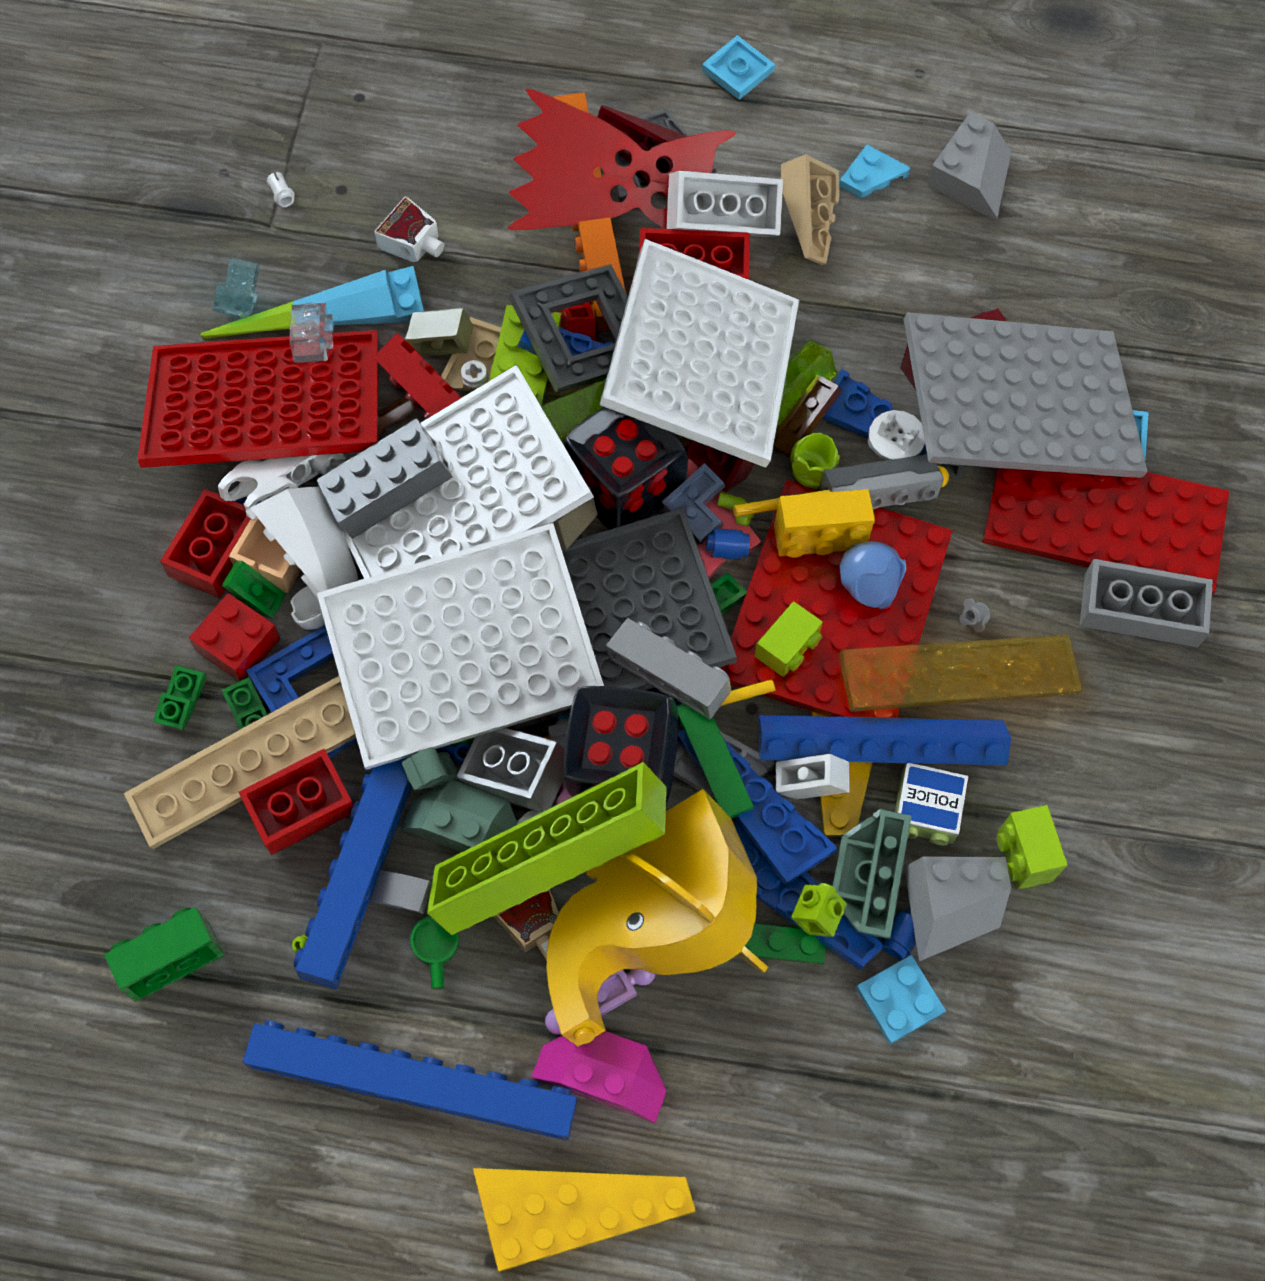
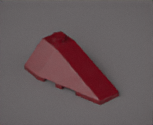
M605 105L600 107L597 116L629 136L644 151H649L653 147L665 142L688 137ZM623 149L617 152L628 163H631L632 155L628 150ZM667 156L659 157L656 162V168L660 173H669L673 168V162ZM638 171L648 181L647 185H649V174L645 171ZM658 192L661 195L667 197L664 193Z

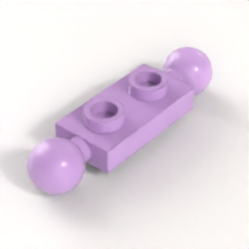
M630 969L628 974L621 970L610 975L601 984L597 994L601 1016L636 997L637 992L633 985H648L654 980L655 974L644 970ZM552 1009L546 1015L545 1025L551 1033L561 1034L554 1009Z

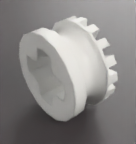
M471 360L463 365L461 368L462 381L467 388L478 389L483 384H486L487 370L482 362ZM475 370L478 378H472L471 371Z

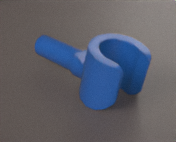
M463 743L456 747L447 745L438 749L445 752L448 751L453 756L455 763L462 765L465 759L460 758L457 753L459 751L468 753L470 746Z

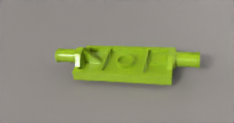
M507 305L489 381L517 365L542 408L549 378L537 355L517 347L524 328L514 307ZM552 312L551 315L557 327L560 328L562 313Z

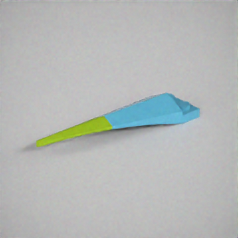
M410 266L388 273L386 270L202 332L200 335L203 339H212L304 327L400 324L410 321L412 313L425 311L414 267Z

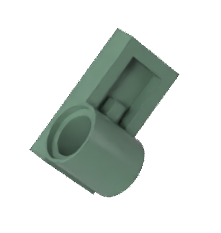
M431 747L401 762L414 791L438 787L451 779L459 780L457 778L458 772L448 751L437 753L436 749Z

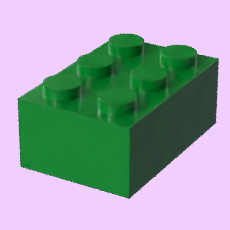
M194 907L192 909L183 908L172 915V919L161 925L156 923L146 927L142 931V935L132 940L125 939L117 942L111 947V951L104 954V957L118 988L133 1001L137 1002L223 957L225 954L210 923Z

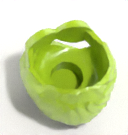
M812 433L798 440L793 446L790 455L792 472L798 483L813 489H819L824 470L837 468L840 459L832 438L822 433Z

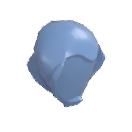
M864 541L853 545L844 553L840 563L841 583L857 602L874 608L879 607L880 610L892 604L906 572V561L900 558L897 551L889 545L878 541Z

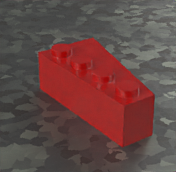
M398 333L373 356L390 374L387 378L398 389L403 387L408 392L405 397L411 400L416 408L420 405L426 411L423 414L426 419L462 398Z

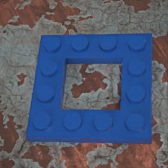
M324 625L246 670L271 713L299 698L290 684L292 681L334 658L326 626ZM357 738L327 753L329 758L357 742Z

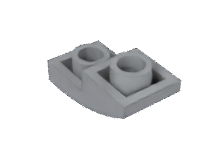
M380 870L370 901L424 914L431 893L432 882Z

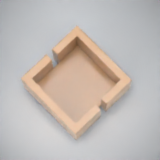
M251 519L230 553L229 558L233 565L236 561L245 562L280 590L288 593L301 569L297 565H290L285 560L283 555L287 552L276 539L270 542L263 531L266 527L259 519Z

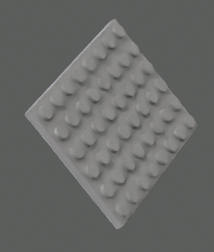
M907 312L903 320L929 463L1142 478L1148 472L1113 331Z

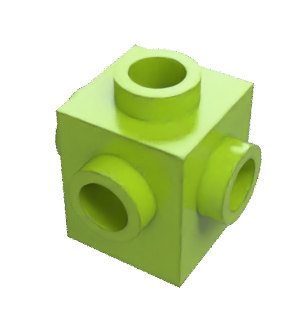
M805 884L791 919L808 935L834 937L847 903L837 894V890L829 884Z

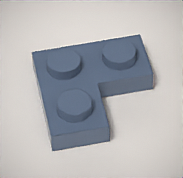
M704 463L662 501V504L669 512L684 508L692 534L702 545L706 541L707 534H712L714 528L720 529L723 526L722 521L705 504L725 487V484Z

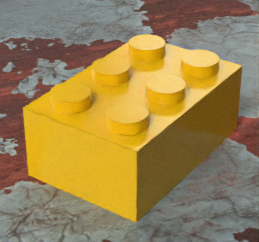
M869 489L780 496L774 522L779 556L796 558L803 554L812 553L828 555L836 551H847L855 544L868 541L875 521Z

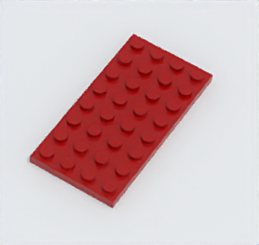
M997 468L982 543L1084 567H1089L1093 559L1212 579L1213 595L1216 592L1229 490L1147 472L1142 478Z

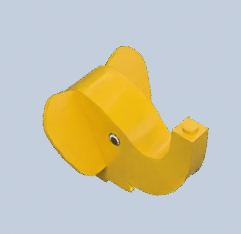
M704 789L667 810L664 835L587 871V875L597 881L572 895L561 908L552 927L547 948L548 988L561 1035L577 1047L591 1042L596 1036L606 1031L598 1006L597 994L601 984L610 975L621 970L638 969L659 975L694 973L716 967L737 955L757 970L765 973L768 966L745 947L752 936L756 919L757 878L732 819Z

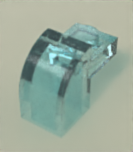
M230 258L225 285L217 283L212 311L242 318L248 317L255 306L258 296L255 288L260 264Z

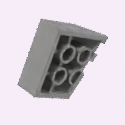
M970 111L932 165L927 186L997 221L1011 151L995 124Z
M923 856L904 867L919 962L1000 928L1011 891L1006 857Z

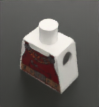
M406 196L374 231L377 248L411 262H418L426 252L434 257H438L444 249V243L437 239L436 221Z

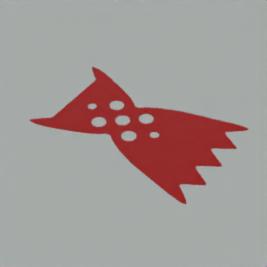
M525 89L529 97L542 110V113L518 123V127L537 143V147L513 158L518 165L532 176L533 180L509 191V194L525 206L529 213L514 221L507 228L509 230H533L579 225L578 222L613 218L627 213L633 208H639L650 220L667 229L668 203L665 208L656 209L651 204L652 195L656 192H662L668 198L669 174L677 171L712 173L715 149L735 136L736 132L723 130L701 133L665 142L653 147L649 151H644L629 136L604 120L533 89ZM625 149L631 153L632 161L629 166L621 167L616 163L615 155L619 150ZM662 156L669 157L673 162L672 170L666 174L660 173L656 168V162ZM600 167L606 174L597 178L594 176L593 171L595 168ZM638 171H645L649 174L650 182L645 188H638L634 185L633 176ZM616 185L623 186L627 191V197L621 203L614 202L610 197V191Z

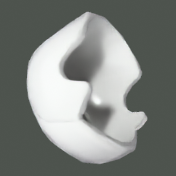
M308 586L298 591L291 599L293 608L291 615L295 623L300 628L306 630L323 627L325 622L318 598Z

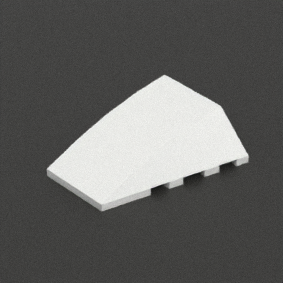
M320 486L286 489L250 507L246 511L252 520L257 517L266 527L263 533L270 542L276 539L287 552L283 555L285 560L290 565H297L302 570L304 575H302L301 579L317 598L318 592L359 581L342 528L337 523Z

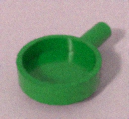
M431 916L421 919L414 926L410 936V944L415 956L424 964L430 965L431 989L439 990L444 988L443 964L450 961L457 953L459 934L451 935Z

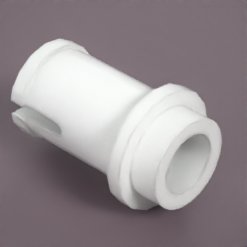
M276 172L279 181H277L274 173L268 176L267 183L274 193L275 203L281 207L290 206L294 202V191L287 186L281 173Z

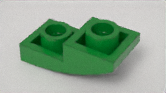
M175 665L167 692H162L153 722L184 730L196 706L207 674Z
M250 677L221 690L240 729L268 715Z

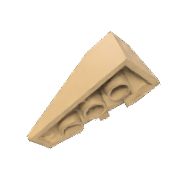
M805 154L781 164L780 179H783L782 193L804 257L817 264L825 265L831 242L829 227L830 224L835 222L836 217L833 213L834 204L838 203L840 196L839 170Z

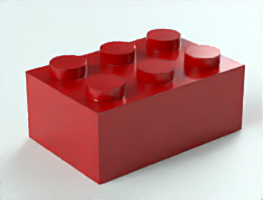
M204 489L160 560L168 577L221 598L225 591L222 584L233 567L229 555L251 518L246 516L245 506L235 501H225L219 494Z
M325 749L238 792L271 856L350 816L354 806Z

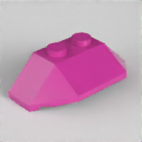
M607 1031L596 1036L591 1042L582 1044L579 1047L563 1035L542 1047L531 1077L551 1086L570 1089L573 1094L652 1123L657 1121L666 1094L665 1086L647 1046Z

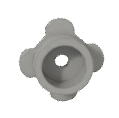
M972 598L966 599L963 603L965 607L963 614L959 618L960 623L963 626L968 625L974 628L975 632H982L985 629V624L990 619L989 608L982 602L975 603Z

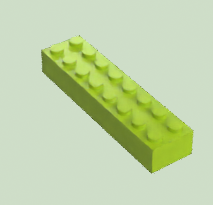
M644 762L435 865L427 913L447 932L453 935L489 917L496 916L498 913L514 905L521 904L535 895L546 892L556 885L574 879L576 876L594 867H599L605 862L626 854L636 847L656 840L665 834L666 786Z

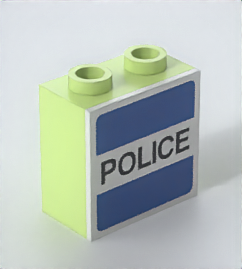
M906 763L901 774L895 812L912 816L908 838L915 839L919 836L930 839L929 841L933 844L942 846L954 843L960 830L968 782L967 775Z

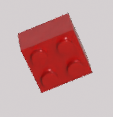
M229 593L225 595L188 637L197 653L238 682L248 678L246 670L260 663L280 640V636L273 623Z

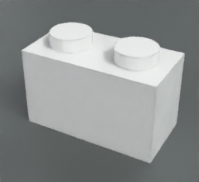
M832 754L776 762V792L795 800L849 793V762Z

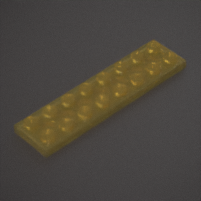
M1069 635L842 650L839 654L850 712L1078 695L1082 691Z

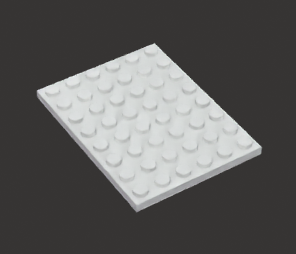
M645 239L639 254L600 405L766 468L771 461L799 299Z
M515 365L421 422L422 426L431 436L453 478L353 539L343 528L342 531L365 579L550 524L594 496L519 368Z
M553 523L317 593L366 770L413 756L427 748L434 747L437 749L571 708L578 687L604 686Z

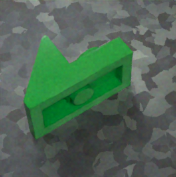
M243 561L235 562L222 584V587L235 595L236 599L269 619L274 617L286 596V593Z

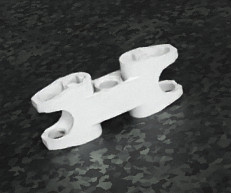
M361 452L270 458L263 462L259 459L243 461L219 483L220 497L225 501H236L247 497L244 503L247 511L259 501L262 502L286 489L298 488L320 473L325 475ZM233 482H240L237 487L228 492L229 486Z

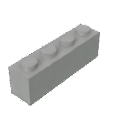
M627 618L606 645L609 660L709 720L731 692L730 678L724 670L716 666L713 668L703 663L697 654L691 651L686 653L678 648L676 643L666 636L661 638L652 633V630L642 622L635 623Z

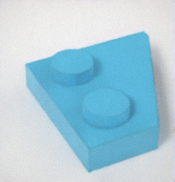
M867 144L841 177L839 187L859 198H863L872 194L874 190L889 186L890 181L900 176L902 179L906 178L909 175L910 167Z

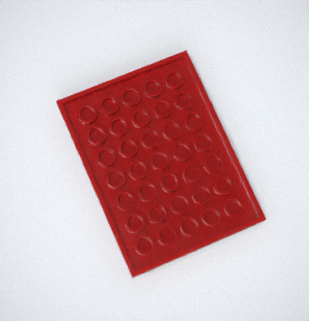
M378 331L153 346L137 458L140 468L364 451L378 442L379 363L373 357L379 351Z
M786 479L781 496L816 492L819 489L808 488L801 483ZM883 508L873 509L875 521L868 541H878L889 545L897 551L901 559L906 561V572L892 604L880 610L879 607L874 608L857 602L842 585L840 563L846 551H836L828 555H818L817 553L803 554L796 558L779 556L774 530L777 510H775L730 639L737 656V662L721 667L729 676L730 685L742 688L772 679L776 691L762 694V696L828 717L897 718L953 530ZM794 601L823 622L820 630L822 638L813 650L808 648L802 654L804 659L795 671L790 669L782 677L754 657L757 643Z

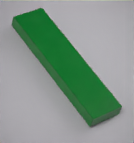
M684 704L677 706L679 718L717 804L731 819L753 810L754 806L714 717L709 720Z

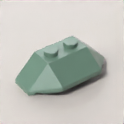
M451 779L413 800L400 829L462 853L518 825L507 799Z
M880 809L842 836L833 887L837 890V894L847 903L843 915L858 933L890 939L911 815Z

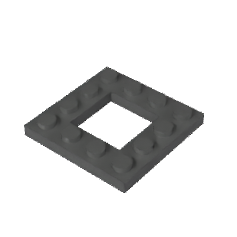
M611 264L511 291L509 299L556 394L607 379L616 343L572 356L551 313L596 300L617 341L628 296Z

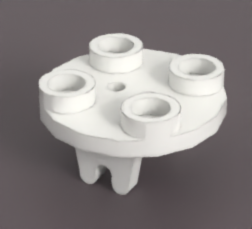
M892 410L884 412L874 419L869 428L868 445L880 458L885 460L917 456L925 445L922 423L914 415L905 411Z

